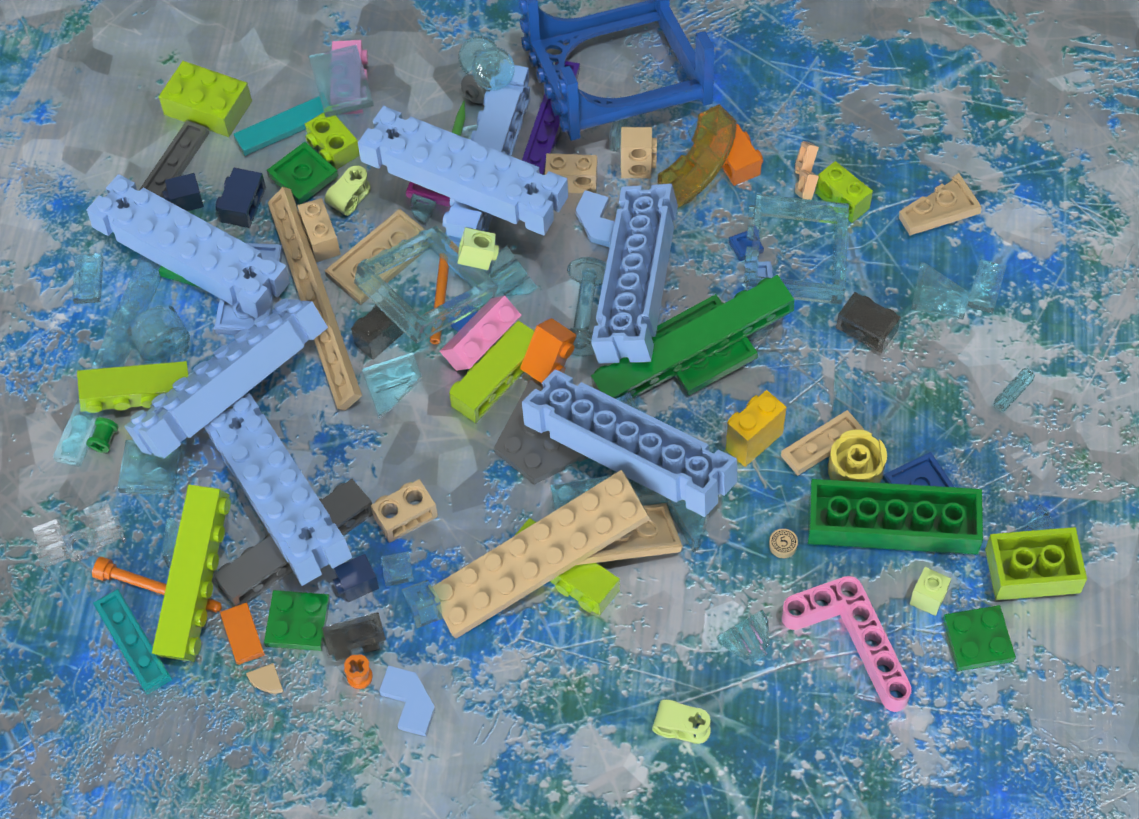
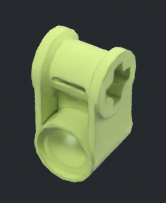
M361 166L348 168L341 178L328 189L325 195V203L346 216L353 213L358 204L371 190L370 183L367 181L366 169Z
M661 700L652 730L666 738H676L694 744H701L710 737V716L701 708L683 705L672 700ZM697 723L702 724L698 726V729L693 728L696 727Z

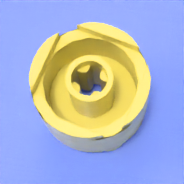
M865 430L844 432L833 443L828 463L830 479L880 483L887 460V451L884 443L880 439L878 441L872 436V433Z

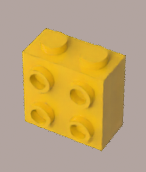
M767 390L760 396L755 395L752 397L743 411L740 413L736 412L729 418L725 450L746 467L783 434L787 407Z

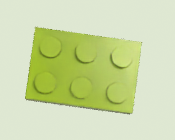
M186 61L181 62L158 96L164 115L186 122V120L207 127L209 131L226 137H230L252 103L247 82Z
M1076 527L990 534L985 551L995 600L1080 594L1087 581V575Z

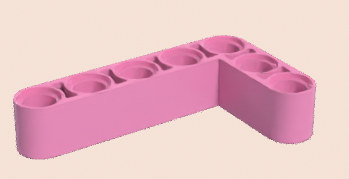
M845 576L791 595L784 601L781 617L782 623L785 627L792 630L802 629L841 615L882 704L886 709L893 712L905 709L911 695V685L861 582L857 578ZM850 591L854 594V596L848 597L845 596L842 592ZM824 600L828 605L820 606L815 601ZM792 609L799 610L802 614L795 616L792 615L789 611ZM861 615L865 617L866 621H857L854 616ZM874 640L878 643V646H869L865 641ZM885 665L889 667L891 671L882 672L878 669L877 666ZM890 691H899L903 697L895 698L890 694Z

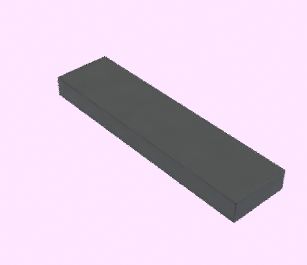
M186 120L139 190L144 187L164 198L162 191L167 190L165 180L182 175L209 135V129Z

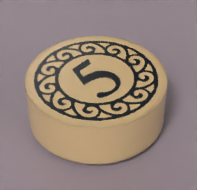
M778 529L772 533L769 548L773 555L779 558H789L797 550L798 539L791 530Z

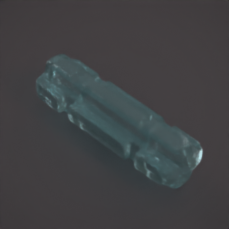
M1023 368L1018 373L1019 376L1015 377L1006 386L1003 393H1000L995 398L994 407L1001 412L1006 411L1011 406L1010 403H1013L1026 389L1025 387L1034 381V372L1028 368Z

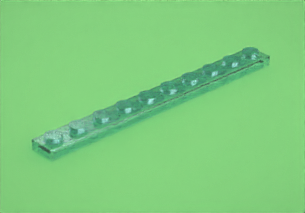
M143 255L140 256L91 369L124 367L162 279L158 271L161 265ZM78 398L53 455L55 462L77 467L82 466L89 449L86 444L87 439L92 437L96 428L94 424L96 418L103 417L105 410L97 413L81 412Z

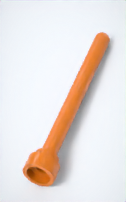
M102 556L96 560L92 571V577L102 581L114 578L162 595L165 594L167 584L117 568V565L111 559ZM209 598L206 609L219 612L222 609V604Z

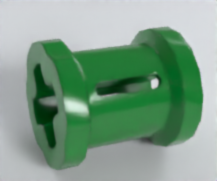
M98 417L94 423L96 428L92 437L87 439L86 444L97 452L107 453L111 448L109 443L114 433H117L119 426L108 418Z

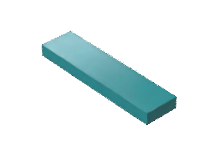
M322 94L238 131L233 135L244 156H247L305 130V123L328 109L333 113L334 111Z
M119 589L93 602L145 693L148 695L172 681L159 656L152 653V644Z

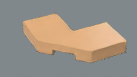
M803 141L795 163V172L799 174V181L795 184V193L802 199L812 201L819 176L811 171L819 147L810 142Z

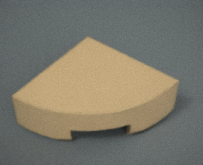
M274 663L246 673L250 683L255 688L271 694L284 692Z

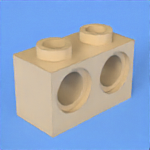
M621 127V178H651V168H656L657 138H652V127Z
M546 153L545 175L550 171L567 178L568 193H584L585 190L596 193L598 175L597 155Z
M322 198L297 205L316 263L341 255L337 236Z
M420 479L413 483L408 482L404 484L398 491L389 496L384 495L378 498L371 505L373 517L389 543L438 517L436 504ZM414 500L421 501L419 504L416 505L410 504V502ZM390 513H396V514H397L396 516H394V517H392V518H387V517H385L386 515H388V514H390Z

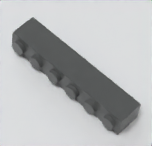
M353 479L337 485L332 493L323 499H319L330 515L332 522L336 524L343 536L373 515L371 509L372 501ZM267 534L265 539L259 544L247 548L236 560L221 566L218 572L214 574L219 588L235 607L244 603L248 604L293 571L271 535Z

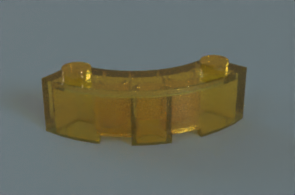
M720 104L698 114V123L692 138L694 144L686 156L681 155L672 165L658 173V184H672L678 208L690 203L694 197L709 185L724 165L731 151L736 136V120Z

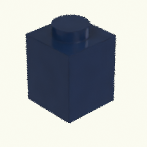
M195 173L165 180L167 190L162 191L164 199L186 211L204 207Z
M365 554L334 568L337 578L332 580L337 593L339 595L344 593L348 602L379 589L376 575Z

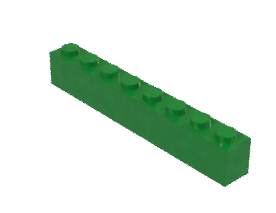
M778 275L772 278H764L754 288L748 291H740L728 302L716 304L709 312L702 316L696 315L687 324L679 328H672L663 337L655 341L653 340L654 348L651 362H630L628 357H623L620 359V363L599 367L591 375L592 385L595 389L625 403L675 376L678 371L690 368L692 364H697L705 360L707 356L714 355V352H719L729 347V344H734L740 341L741 338L747 337L793 312L794 298Z

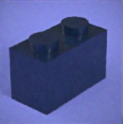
M233 167L230 177L227 176L225 179L223 194L217 198L215 206L222 223L246 228L251 227L266 190L262 173Z

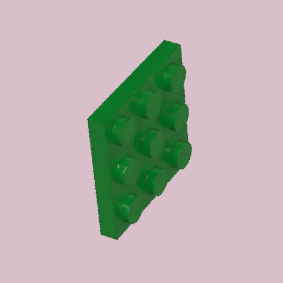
M715 294L657 326L656 336L652 337V340L655 341L663 337L672 328H679L687 324L696 315L702 316L709 312L713 306L721 303V300ZM745 336L740 341L729 344V347L719 352H714V355L707 356L705 360L692 364L690 368L676 372L675 376L688 395H691L757 359L758 352Z

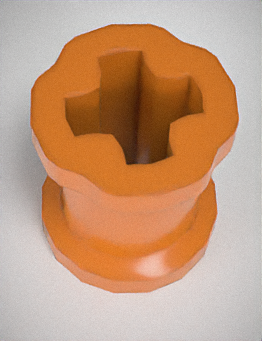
M362 654L351 655L346 659L344 671L349 685L355 689H363L369 686L373 679L372 670L369 668V660Z

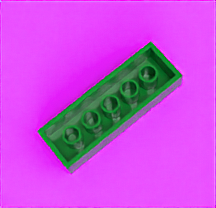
M811 479L808 544L976 555L979 553L983 542L982 489Z

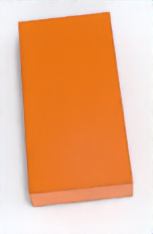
M244 603L221 611L222 621L237 665L265 656L248 604Z

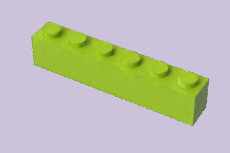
M188 485L152 653L155 655L195 662V657L200 652L201 629L207 621V601L213 592L212 577L219 564V544L225 536V516L231 508L230 495L221 489Z

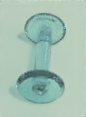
M478 35L477 37L469 38V40L467 39L463 46H461L458 54L460 67H462L465 74L472 70L473 79L481 88L490 91L503 89V87L510 83L515 72L512 56L507 51L502 50V48L496 47L497 45H495L493 40L488 39V37L485 38V36L479 37Z
M593 257L575 259L567 267L570 278L580 283L573 329H569L577 335L573 343L574 351L571 354L575 356L595 354L591 343L593 332H590L589 326L595 285L601 286L603 284L606 263Z

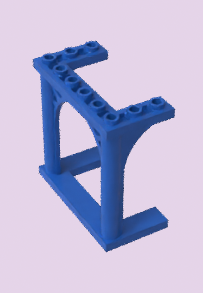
M518 0L520 12L523 14V18H520V27L524 33V37H521L524 52L528 51L531 67H536L537 79L539 83L544 84L545 96L552 101L553 113L555 116L559 115L561 129L563 132H567L571 141L581 139V130L700 99L703 106L713 104L714 46L706 31L696 33L695 51L693 50L670 8V0H647L571 19L558 18L547 14L538 6L537 0ZM657 21L689 81L627 97L603 98L578 89V81L571 67L564 66L570 52L588 39ZM549 49H557L562 53L559 55H552L547 53L546 51Z

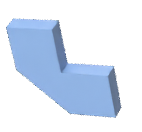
M585 190L576 208V216L579 222L582 223L590 242L610 248L615 221L602 218L609 203V197Z
M388 666L379 690L380 696L406 702L398 723V729L426 737L435 713V706L415 672Z

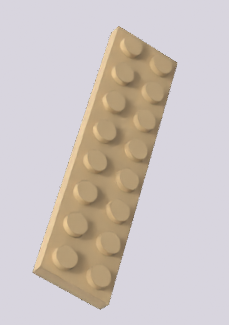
M620 470L429 588V591L452 636L457 639L651 518L625 473Z

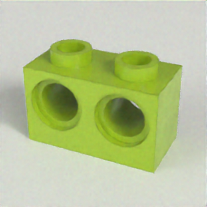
M330 109L305 123L307 131L305 138L312 148L316 147L319 154L334 168L339 169L360 156L358 140Z
M834 161L817 175L819 178L815 194L851 223L870 209L873 190L838 162Z

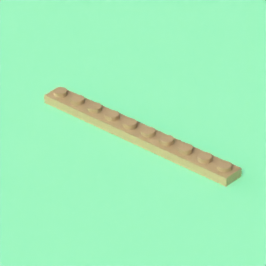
M282 187L268 201V205L300 300L312 301L328 326L314 341L337 409L346 411L362 396L291 189Z

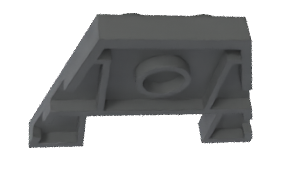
M531 380L527 384L496 442L494 452L535 485L565 470L566 466L576 461L581 462L588 457L551 439L550 431L540 433L524 425L522 401L534 389L543 390Z

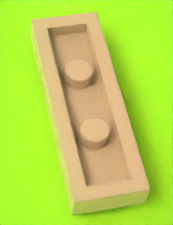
M846 410L782 450L781 457L798 476L829 457L833 443L844 432L864 430V428Z

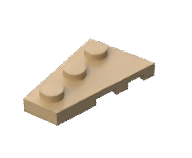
M958 173L946 185L941 184L936 187L934 193L927 197L922 196L900 210L899 219L909 235H913L981 214L982 206L960 173Z

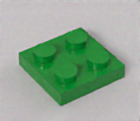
M303 142L266 170L268 177L279 187L291 189L294 200L299 205L338 177L337 169L306 142Z
M273 590L264 638L265 647L322 651L330 605L329 594Z
M1000 605L944 614L943 622L957 671L1015 661L1016 656Z

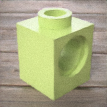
M465 227L459 244L457 264L488 270L491 260L496 261L499 245H495L496 234Z
M924 567L913 590L910 605L936 616L947 594L952 578Z

